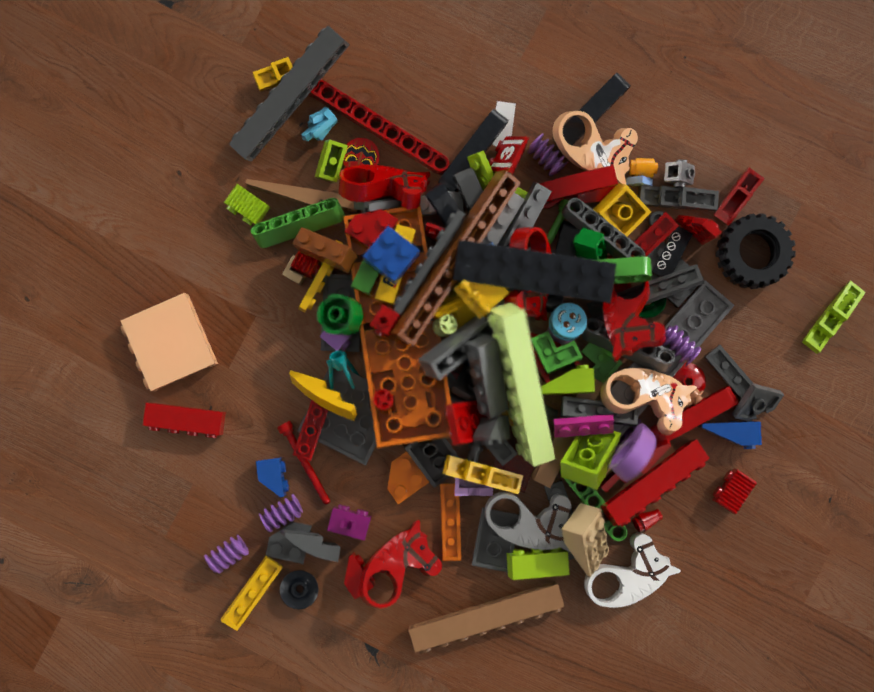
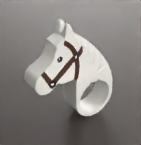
M637 532L630 537V545L634 549L631 557V566L622 567L600 564L598 570L594 571L591 577H588L586 574L584 589L587 595L600 606L624 607L644 599L657 590L666 581L668 576L680 573L681 570L671 566L670 559L657 552L649 536ZM602 572H612L620 582L619 589L609 598L600 599L595 597L592 593L594 578Z

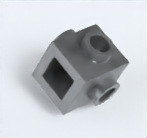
M681 159L676 160V162L666 163L664 182L673 184L677 188L693 185L695 177L694 165L687 163V160Z

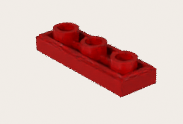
M313 400L310 402L292 454L311 461L329 411ZM309 427L314 428L313 434L308 432Z

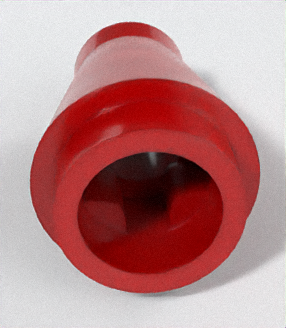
M659 509L637 516L635 515L632 521L638 532H646L658 521L662 520L663 517Z

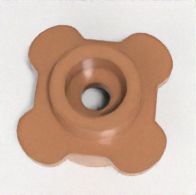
M696 388L691 392V402L687 406L691 403L696 405L703 399L701 395L704 391H699Z

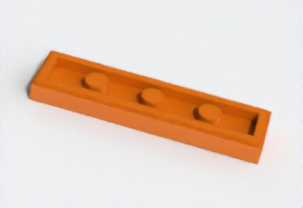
M440 483L442 561H461L460 496H455V483Z

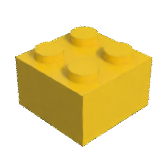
M618 183L593 209L627 237L651 213L637 195L627 185Z

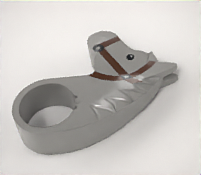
M510 492L495 493L486 502L485 517L487 522L505 540L527 548L548 550L561 547L570 552L564 543L562 528L567 522L571 509V503L565 495L560 493L554 494L550 499V506L543 509L537 516L533 515L521 500ZM508 498L518 504L519 516L517 518L518 521L514 525L499 526L491 520L490 510L496 501Z

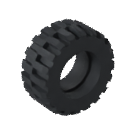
M762 213L758 215L749 214L734 221L720 235L721 239L717 242L719 250L716 251V257L720 259V262L717 264L719 268L722 267L724 269L722 274L725 277L729 276L731 278V283L734 285L738 283L742 288L758 289L774 284L788 274L787 270L792 268L794 263L791 259L796 255V251H792V247L796 245L794 240H790L789 236L792 233L790 230L786 231L784 229L785 224L782 221L777 223L776 217H766V214ZM749 234L761 236L770 247V261L762 269L749 267L740 256L741 240Z

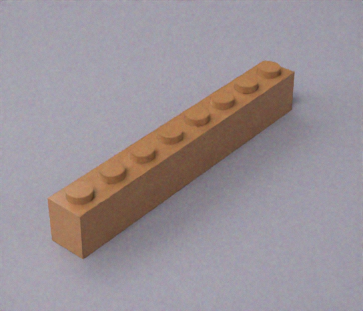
M554 581L410 625L409 633L415 652L426 653L431 651L432 647H446L450 645L451 641L457 640V642L467 640L468 636L474 634L482 636L487 633V630H501L510 623H513V625L521 624L524 622V619L530 617L531 619H537L542 617L543 613L549 611L551 614L557 613L565 606L558 583Z

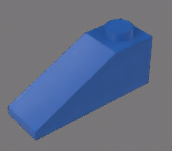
M761 422L702 423L698 426L734 444L744 446V449H756L755 445H762Z

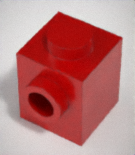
M382 304L370 324L373 328L372 332L381 338L384 335L389 338L390 331L400 318V314Z

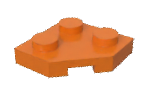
M407 451L392 461L387 487L397 504H400L429 483V480Z

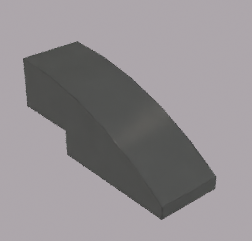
M281 529V534L304 552L324 560L338 562L341 548L338 544L322 542L323 536L319 533Z

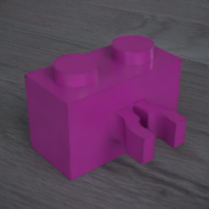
M339 504L338 507L334 506L327 531L365 541L372 517L368 515V511L357 509V512L349 510V506Z

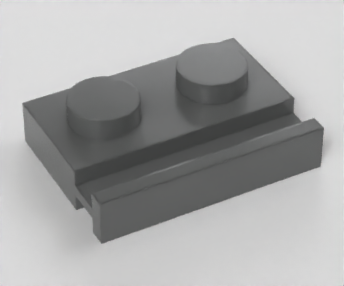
M381 197L367 202H354V209L362 210V213L402 207L401 201L392 197Z

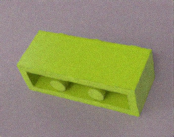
M561 547L550 550L531 548V551L524 552V549H514L513 553H507L508 577L512 580L569 575L568 551Z

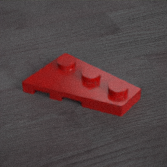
M678 215L674 220L683 229L693 233L692 237L702 246L715 239L722 232L718 229L719 226L716 222L707 218Z

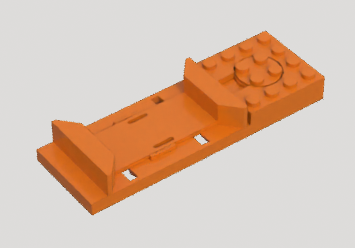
M421 206L416 209L400 207L384 210L399 220L398 225L416 229L412 245H423L424 251L420 253L418 258L402 276L396 299L404 295L406 292L404 289L405 285L410 279L413 280L417 275L415 273L416 268L420 263L424 264L427 259V245ZM355 215L343 216L345 229ZM346 234L348 247L356 255H362L368 251L369 248ZM354 262L352 265L353 280L362 262ZM379 273L370 295L354 289L355 299L362 305L363 310L360 333L377 448L450 438L449 421L446 417V405L451 404L447 374L440 380L429 377L425 374L418 360L441 342V337L437 336L433 331V322L436 320L435 316L434 320L428 323L414 346L404 344L392 334H390L389 338L385 335L381 338L373 333V330L365 331L364 324L372 322L382 304L393 311L395 309L392 304L375 300L382 276ZM380 389L388 390L394 398L393 406L388 410L378 409L373 402L374 394Z

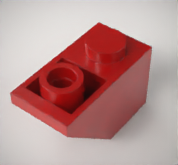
M353 552L349 556L344 585L354 600L360 597L359 583L365 562L359 554L356 555ZM374 575L368 580L367 591L375 586L374 581L376 579Z

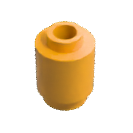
M635 158V160H630L629 175H643L653 178L654 174L658 172V163L652 158Z

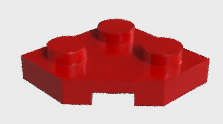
M383 209L355 215L344 232L370 248L387 226L394 229L399 220Z

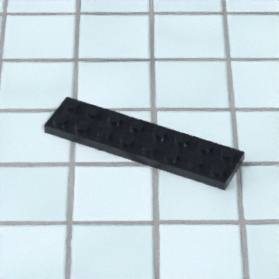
M459 240L453 280H466L467 282L611 303L617 263Z

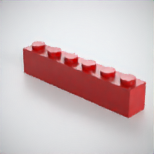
M697 439L689 440L600 507L613 526L623 527L631 521L630 518L636 514L637 516L646 510L645 506L649 503L654 504L661 499L660 495L664 492L669 493L674 490L676 483L690 478L692 471L702 469L706 465L705 462L710 458Z

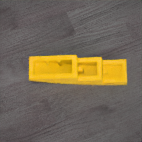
M290 370L289 375L292 383L304 395L323 408L355 421L357 416L355 405L342 401L339 392L327 388L326 381Z
M450 455L446 457L442 474L515 494H519L523 475Z

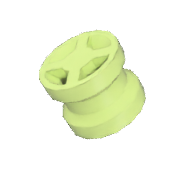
M451 315L442 316L433 322V331L439 337L450 335L457 329V321Z

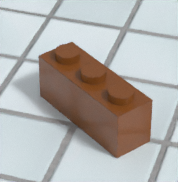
M301 227L292 243L300 253L349 273L357 258V255L350 247Z

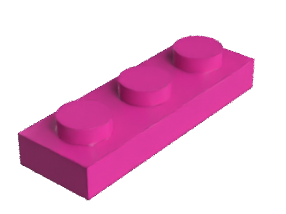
M613 414L554 419L555 438L614 433Z

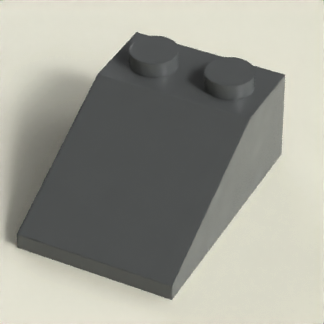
M446 438L403 445L434 488L450 477L442 474L447 455L460 458Z

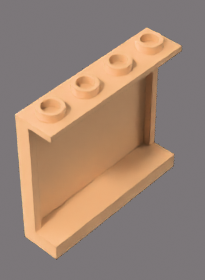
M186 293L121 320V331L125 337H128L130 342L128 344L129 350L132 354H135L137 359L135 362L140 372L142 371L145 377L143 379L144 385L150 391H157L163 386L218 364L191 299Z

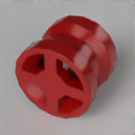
M380 389L374 394L373 402L378 409L388 410L393 406L394 398L388 390Z

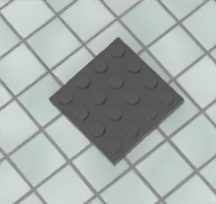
M333 368L334 388L332 391L339 392L342 401L355 405L357 416L355 421L328 411L318 442L367 465L377 445L368 381L348 370L355 385V388L352 389L344 371H337ZM328 369L323 380L326 381L327 388L331 390ZM305 414V416H304V418H303V420H302V422H301V424H300V426H299V428H298V430H297L298 432L301 431V428H302V425H303V423H304L306 414ZM309 427L308 432L313 434L314 428Z

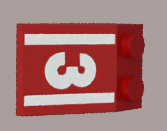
M506 136L504 141H499L495 149L498 153L495 159L491 157L489 161L494 174L496 171H508L511 175L514 174L524 154L529 137Z

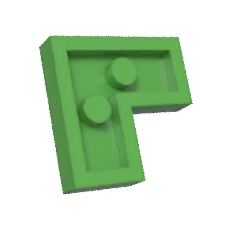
M549 331L531 338V343L547 375L583 358L575 340L557 348Z
M588 343L581 351L585 357L595 364L592 367L594 368V378L603 383L623 363L620 360L614 362L613 354L610 351L592 343Z

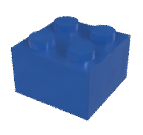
M387 226L364 254L363 258L368 265L396 285L418 258L420 250L391 227Z

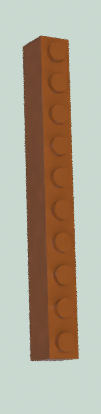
M496 171L390 331L393 336L404 344L415 345L457 281L453 280L458 241L465 240L482 243L521 182L508 171Z

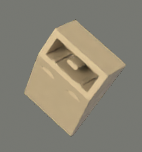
M580 503L563 526L562 533L565 545L587 576L591 577L594 571L598 570L603 558L608 555L609 546L607 545V533L605 532L602 510Z

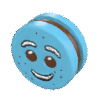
M574 303L559 305L549 317V328L552 334L563 341L576 339L584 332L587 326V317L584 310Z

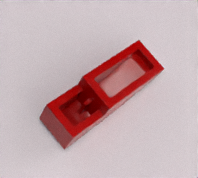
M748 166L713 215L729 226L765 178Z

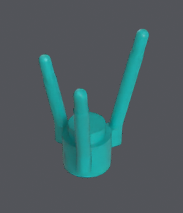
M337 350L332 352L329 356L330 360L326 361L329 369L330 389L334 388L333 368L337 371L343 370L351 388L354 389L355 385L348 372L347 365L353 373L359 375L347 358L345 351Z

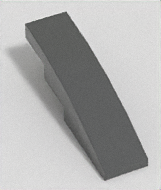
M640 185L638 187V198L646 206L717 211L719 191L690 187L677 188Z

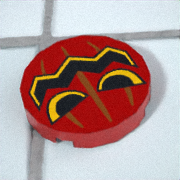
M358 137L346 144L348 146L343 160L346 168L355 165L379 164L380 154L373 141Z

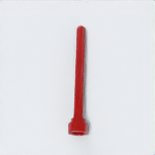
M289 420L277 427L280 434L287 437L294 450L297 439L293 434L294 426ZM298 457L323 504L328 505L330 499L309 461Z

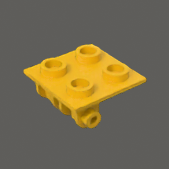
M463 280L453 289L479 319L489 313L491 308L509 294L505 287L472 283Z

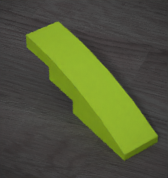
M850 280L819 317L802 343L816 354L820 353L828 340L836 334L842 323L848 320L866 292Z

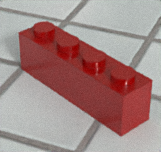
M150 402L145 404L143 426H149L148 430L160 431V428L168 429V433L179 434L180 430L187 431L186 435L198 436V433H204L207 438H217V435H223L226 412Z

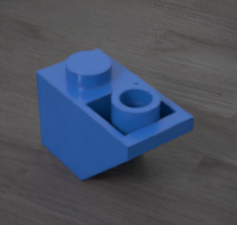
M282 457L256 461L258 481L279 497L286 496V492H289L288 480L284 479L286 463L282 461Z

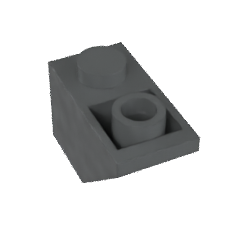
M496 416L492 419L482 417L473 436V441H481V445L502 444L503 439H510L509 416Z

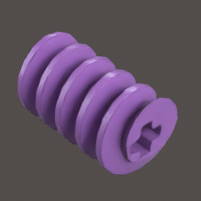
M542 133L531 143L528 154L535 152L533 159L540 158L538 164H545L543 169L545 171L551 169L548 175L553 176L562 170L569 161L563 163L564 155L557 157L559 150L553 152L552 150L555 145L547 146L549 139L542 141L544 136Z
M670 325L665 329L666 341L662 346L664 347L669 344L671 351L676 350L675 357L682 356L679 362L687 361L685 365L687 366L698 356L701 348H694L695 342L688 343L690 337H683V330L677 332L678 326L671 327Z
M294 494L291 495L292 501L284 498V505L278 501V508L272 504L271 512L265 508L264 515L259 513L261 521L268 532H273L274 527L279 529L280 523L286 525L287 519L292 522L294 521V516L296 518L301 517L303 510Z
M238 534L237 540L230 537L231 544L226 541L223 542L224 549L218 545V553L211 550V558L207 554L204 555L206 563L214 573H222L223 568L228 569L230 564L236 563V559L241 560L242 555L247 556L249 554L247 545Z

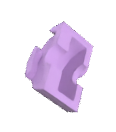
M455 477V496H493V487Z

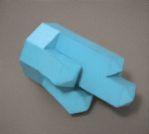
M324 107L319 112L309 116L308 129L301 134L302 139L309 141L312 138H316L322 141L331 128L338 123V119L329 108Z

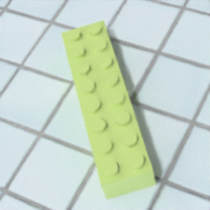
M512 303L491 308L488 323L493 328L494 335L492 337L496 338L498 342L507 400L510 407L508 414L510 419L513 420L512 432L517 439V444H515L516 451L533 467L555 460L525 311Z

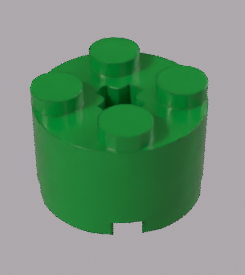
M332 294L324 302L320 303L317 310V320L327 333L349 336L360 330L363 321L362 305L353 298Z

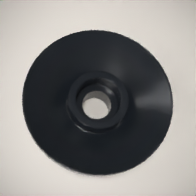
M304 570L290 572L283 578L280 585V595L283 602L293 609H305L311 606L319 592L315 577ZM298 585L303 586L304 590L302 592L297 590Z

